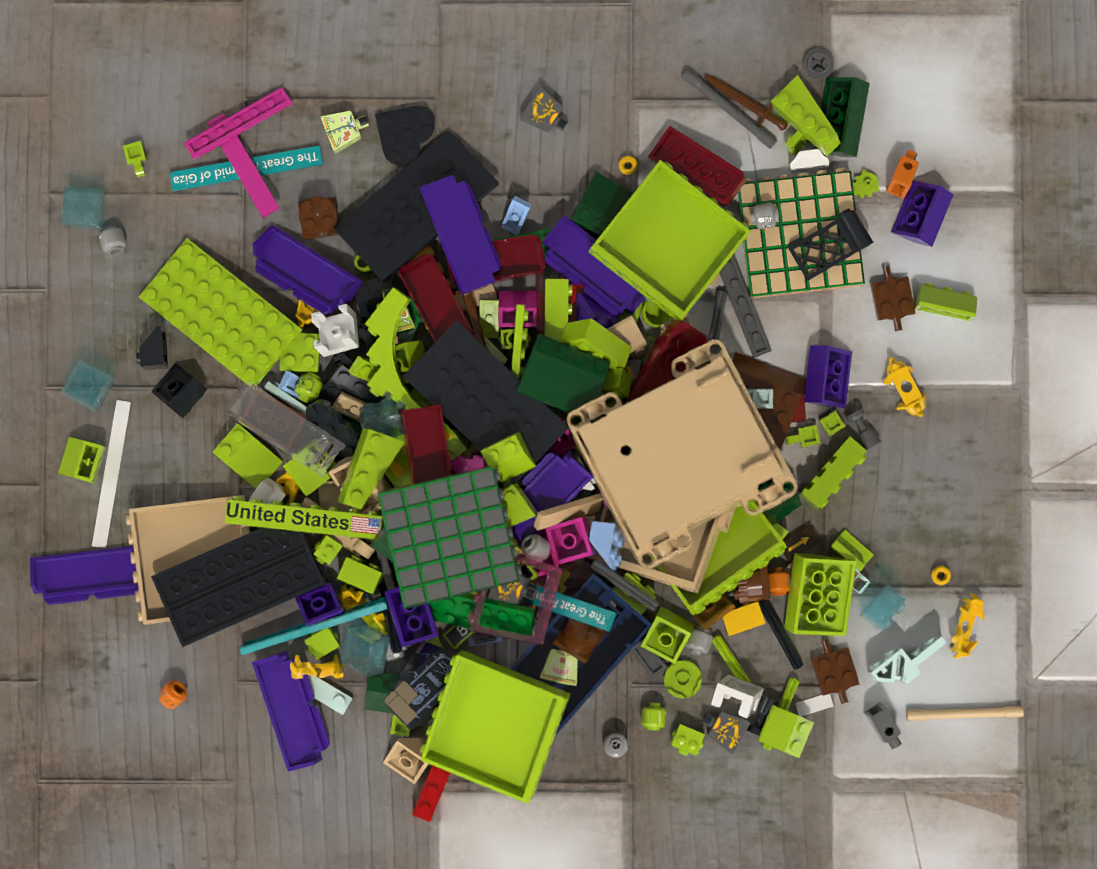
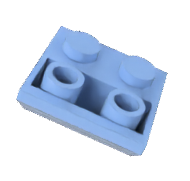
M592 521L589 541L610 569L617 572V566L621 564L620 548L624 546V536L615 523Z

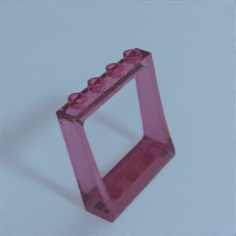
M517 555V557H514L515 562L547 572V579L531 636L479 625L488 589L475 592L473 603L476 605L474 611H470L468 616V622H471L469 631L543 645L563 569Z

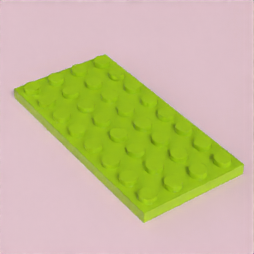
M186 238L139 296L141 300L253 390L302 331L300 327L188 238Z

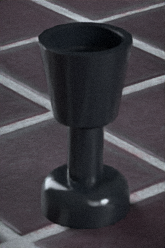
M761 695L758 708L760 715L755 726L749 725L746 731L760 736L772 705L777 706L779 702Z

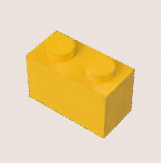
M758 602L742 603L743 607L734 608L722 617L728 636L766 624Z

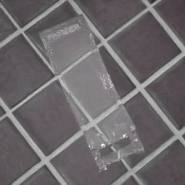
M248 380L225 411L260 438L321 477L326 475L329 465L339 451L343 450L346 446L328 432L304 419ZM331 444H333V448L320 466H317Z

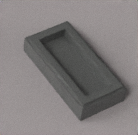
M643 637L634 645L631 652L653 679L668 667L660 656L641 647L645 638Z

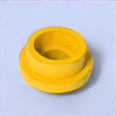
M624 156L619 161V169L623 174L631 175L637 170L638 163L634 157ZM625 163H631L632 167L630 169L625 168Z
M937 566L933 569L931 578L934 583L944 585L949 582L951 573L947 567ZM939 572L944 573L943 579L938 578L937 574Z

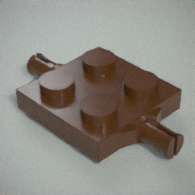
M890 266L883 267L885 279L870 284L877 321L893 320L895 331L903 330L901 318L916 314L909 277H892Z
M829 639L821 641L825 653L811 659L821 694L824 696L838 693L841 704L847 703L849 701L845 691L850 687L860 684L849 649L847 647L841 650H832Z

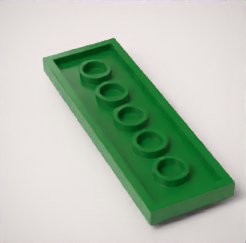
M464 594L428 603L434 621L528 643H533L535 640L533 608L473 594Z

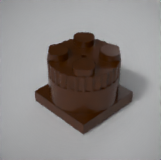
M313 196L305 201L298 202V217L303 240L339 236L334 230V227L339 224L336 197L324 198L323 196Z
M767 565L753 571V575L750 578L742 579L737 583L736 588L733 589L734 600H738L739 603L770 600L771 593Z
M567 617L553 644L586 664L596 646L603 639L606 630Z

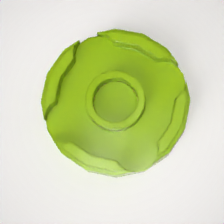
M676 661L675 664H670L665 671L664 685L667 691L674 697L681 699L689 698L695 695L701 687V672L690 661Z

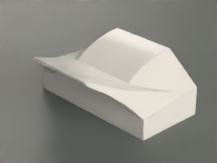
M819 149L799 151L796 158L789 164L790 172L828 168L829 159Z
M267 477L261 481L248 502H251L252 498L262 499L265 504H271V501L281 502L286 496L283 491L284 487Z

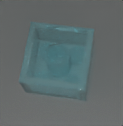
M65 186L61 225L68 228L102 231L106 192L101 189Z
M78 359L60 393L98 413L116 379Z
M385 398L381 402L375 404L368 403L359 408L362 430L363 428L371 429L390 437L404 434L399 404L393 399Z
M885 585L864 610L861 617L877 630L888 629L894 621L892 619L894 614H900L906 606L904 604L906 599L889 585Z
M365 623L346 626L340 662L367 677L383 673L390 637Z

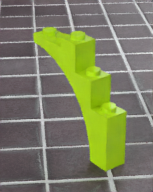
M393 287L365 323L369 327L367 330L371 334L380 336L366 355L370 357L368 360L376 367L378 365L381 366L367 385L371 387L369 391L377 397L380 395L382 397L386 396L388 392L391 393L389 397L397 403L401 401L405 404L404 408L406 410L424 408L412 396L399 372L395 341L402 314L411 299L399 289Z

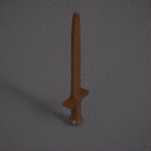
M705 74L704 78L712 86L761 117L762 119L758 121L759 127L767 119L774 125H777L780 131H784L787 128V121L780 120L773 114H770L773 109L772 103L766 109L721 80Z
M460 290L454 291L453 294H460ZM472 292L463 294V301L475 335L474 337L486 347Z

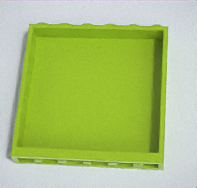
M660 160L593 244L588 253L674 320H683L751 231L746 223L736 220L729 210H723L718 206L719 203L714 198H708L704 195L700 187L691 185L687 177L681 173L677 174L669 163Z
M750 501L747 504L751 510L758 508L754 501ZM742 506L736 507L728 532H719L699 593L696 594L677 588L674 584L670 585L692 615L695 613L699 614L705 610V606L710 602L718 601L724 592L733 590L739 581L750 578L753 575V571L765 567L774 556L782 555L787 546L762 512L752 516L747 514ZM661 564L657 565L661 572L666 573Z
M461 650L457 655L454 654L450 665L453 667L451 673L448 672L445 677L444 683H446L445 690L442 689L438 698L441 701L439 708L436 707L433 712V725L430 724L426 735L429 737L427 742L423 743L420 753H422L421 761L529 804L534 797L570 693Z

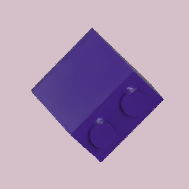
M577 293L576 321L592 318L606 329L619 323V315H611L586 294Z
M331 582L295 598L306 626L342 613Z

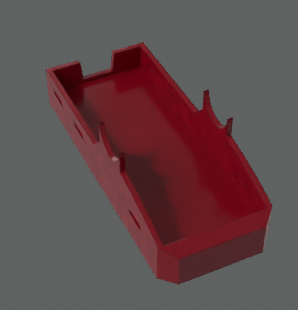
M671 126L668 127L648 155L650 161L656 165L660 160L669 163L677 174H683L691 185L700 187L704 195L708 198H714L723 207L730 205L746 182L743 171Z
M527 235L493 241L501 262L500 270L493 273L494 283L542 274L546 269L541 239L538 236ZM447 260L453 291L459 290L455 277Z
M425 254L400 267L398 273L434 342L456 320L475 336L433 255Z
M673 320L660 338L655 341L653 348L647 352L649 354L648 359L630 386L629 397L625 399L628 402H632L675 380L672 373L673 361L690 350L708 343L707 336L682 320ZM677 364L675 369L678 372H683L686 367L683 364Z
M441 405L402 410L401 418L411 484L452 475Z

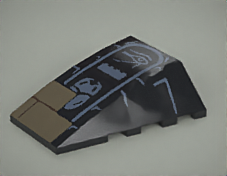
M425 641L420 643L383 701L409 730L432 719L435 708H439L441 702L438 700L442 689L445 690L446 683H444L445 677L448 672L451 673L453 667L450 665L452 658L441 647Z

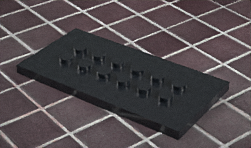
M448 131L335 226L334 230L384 283L400 270V267L406 265L438 237L420 191L421 186L454 175L457 183L465 181V183L471 186L478 203L495 189L499 183L459 140Z
M457 320L403 376L433 406L441 405L442 414L480 451L520 431L536 463L569 428L543 402L516 392L520 380ZM527 471L511 478V480L516 484Z
M263 527L151 576L182 648L325 585L302 532Z

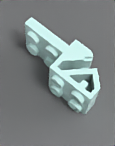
M932 636L924 642L926 645L924 648H917L909 654L911 658L907 656L902 648H892L884 655L886 658L883 661L877 660L869 666L871 670L867 673L875 682L895 683V680H898L901 683H909L921 674L917 666L947 642L942 636Z

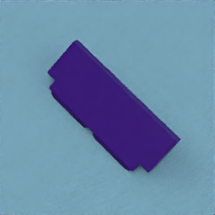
M454 175L421 186L420 191L461 295L486 288L494 283L493 273L500 270L501 262L488 230L482 226L483 217L471 186L465 183V181L457 183Z
M564 215L545 237L543 244L549 248L545 255V262L564 278L569 279V282L573 285L581 284L584 287L583 292L611 315H621L625 309L633 315L646 297L588 253L597 240Z
M273 225L252 244L253 256L258 258L255 271L284 290L290 288L293 290V295L322 314H331L335 307L339 309L338 306L348 305L362 284L360 279Z
M569 451L562 458L556 452H549L536 464V467L532 468L523 477L521 489L535 509L540 512L569 503L593 478V475ZM536 517L511 526L513 538L521 547L523 540L527 536L538 534L541 531L534 527Z
M133 546L30 558L31 588L34 594L43 593V598L48 605L86 601L89 596L93 595L97 599L135 595V591L139 589L138 583H134L133 572L136 571V565L131 563L130 552H134Z
M286 650L255 660L252 664L289 772L315 765L323 760L320 751L328 748L330 740L320 710L312 702L315 695L308 674L302 675L303 679H293L291 677L290 663H294L295 658L289 659Z

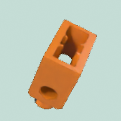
M907 150L905 156L900 157L886 192L904 199L919 165V162L916 161L918 155L916 152Z

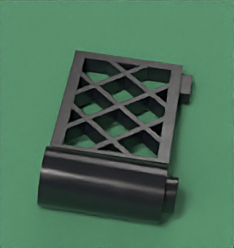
M848 208L840 213L841 217L803 240L799 237L790 242L791 247L788 249L807 281L874 243L855 209L850 210ZM835 225L841 231L839 239L828 236L829 229ZM814 237L825 238L822 249L811 246ZM827 239L838 241L835 252L824 249ZM840 242L848 244L852 250L845 255L837 253ZM799 246L807 247L806 257H798L794 249ZM810 248L821 251L818 262L808 259ZM823 252L834 254L832 263H821ZM806 262L818 264L816 272L808 275L805 270Z

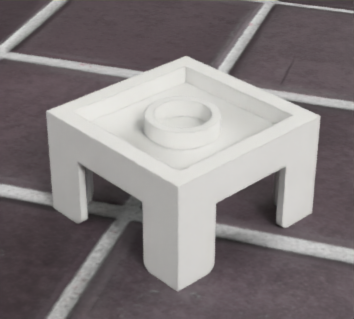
M347 304L338 306L343 313L326 318L321 312L311 314L313 324L319 328L320 343L316 339L314 340V348L323 357L359 347L356 313Z
M727 675L718 682L711 705L720 707L723 698L730 699L732 696L742 700L738 714L748 718L751 710H757L764 688Z

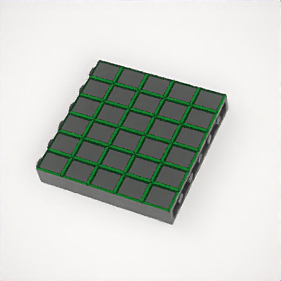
M492 465L377 492L405 609L519 582V576L522 573L520 565H516L514 557H517L515 545L511 546L510 538H513L511 526L507 527L506 519L509 518L507 508H503L501 500H504L502 488H498L497 484L500 476L498 469L494 470Z

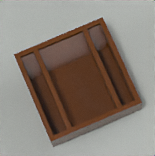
M735 352L732 362L746 389H773V409L757 410L776 446L781 450L802 396L806 379Z

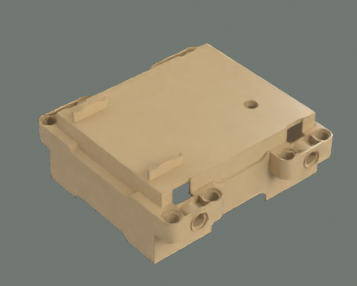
M712 340L676 358L672 363V373L675 380L623 406L616 394L608 393L584 404L582 407L570 412L567 416L568 427L573 434L575 444L590 473L593 475L633 556L645 569H651L687 551L692 543L689 531L740 506L744 508L747 514L757 515L791 498L797 490V483L763 422L728 352L719 340ZM717 346L721 351L719 354H712L710 348ZM683 364L686 369L683 372H678L675 366ZM608 399L616 401V405L612 408L607 407L605 403ZM577 416L582 421L579 425H573L571 419ZM625 445L631 448L632 452L629 456L621 454V448ZM772 478L773 483L758 490L757 485ZM790 483L794 489L791 492H785L782 486ZM750 501H755L759 507L756 510H751L747 504ZM667 532L668 536L657 543H652L651 539ZM686 537L689 542L686 546H681L677 542L678 538ZM644 555H651L654 559L653 562L645 564L642 561Z

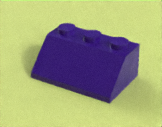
M913 180L891 233L917 244L933 247L954 194L942 186Z
M810 345L804 392L805 403L846 408L852 359L851 351L832 346Z
M399 587L385 591L401 648L438 637L428 603L405 609Z

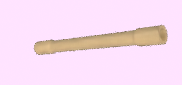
M1023 706L906 710L907 721L988 717L1017 718L1024 715Z

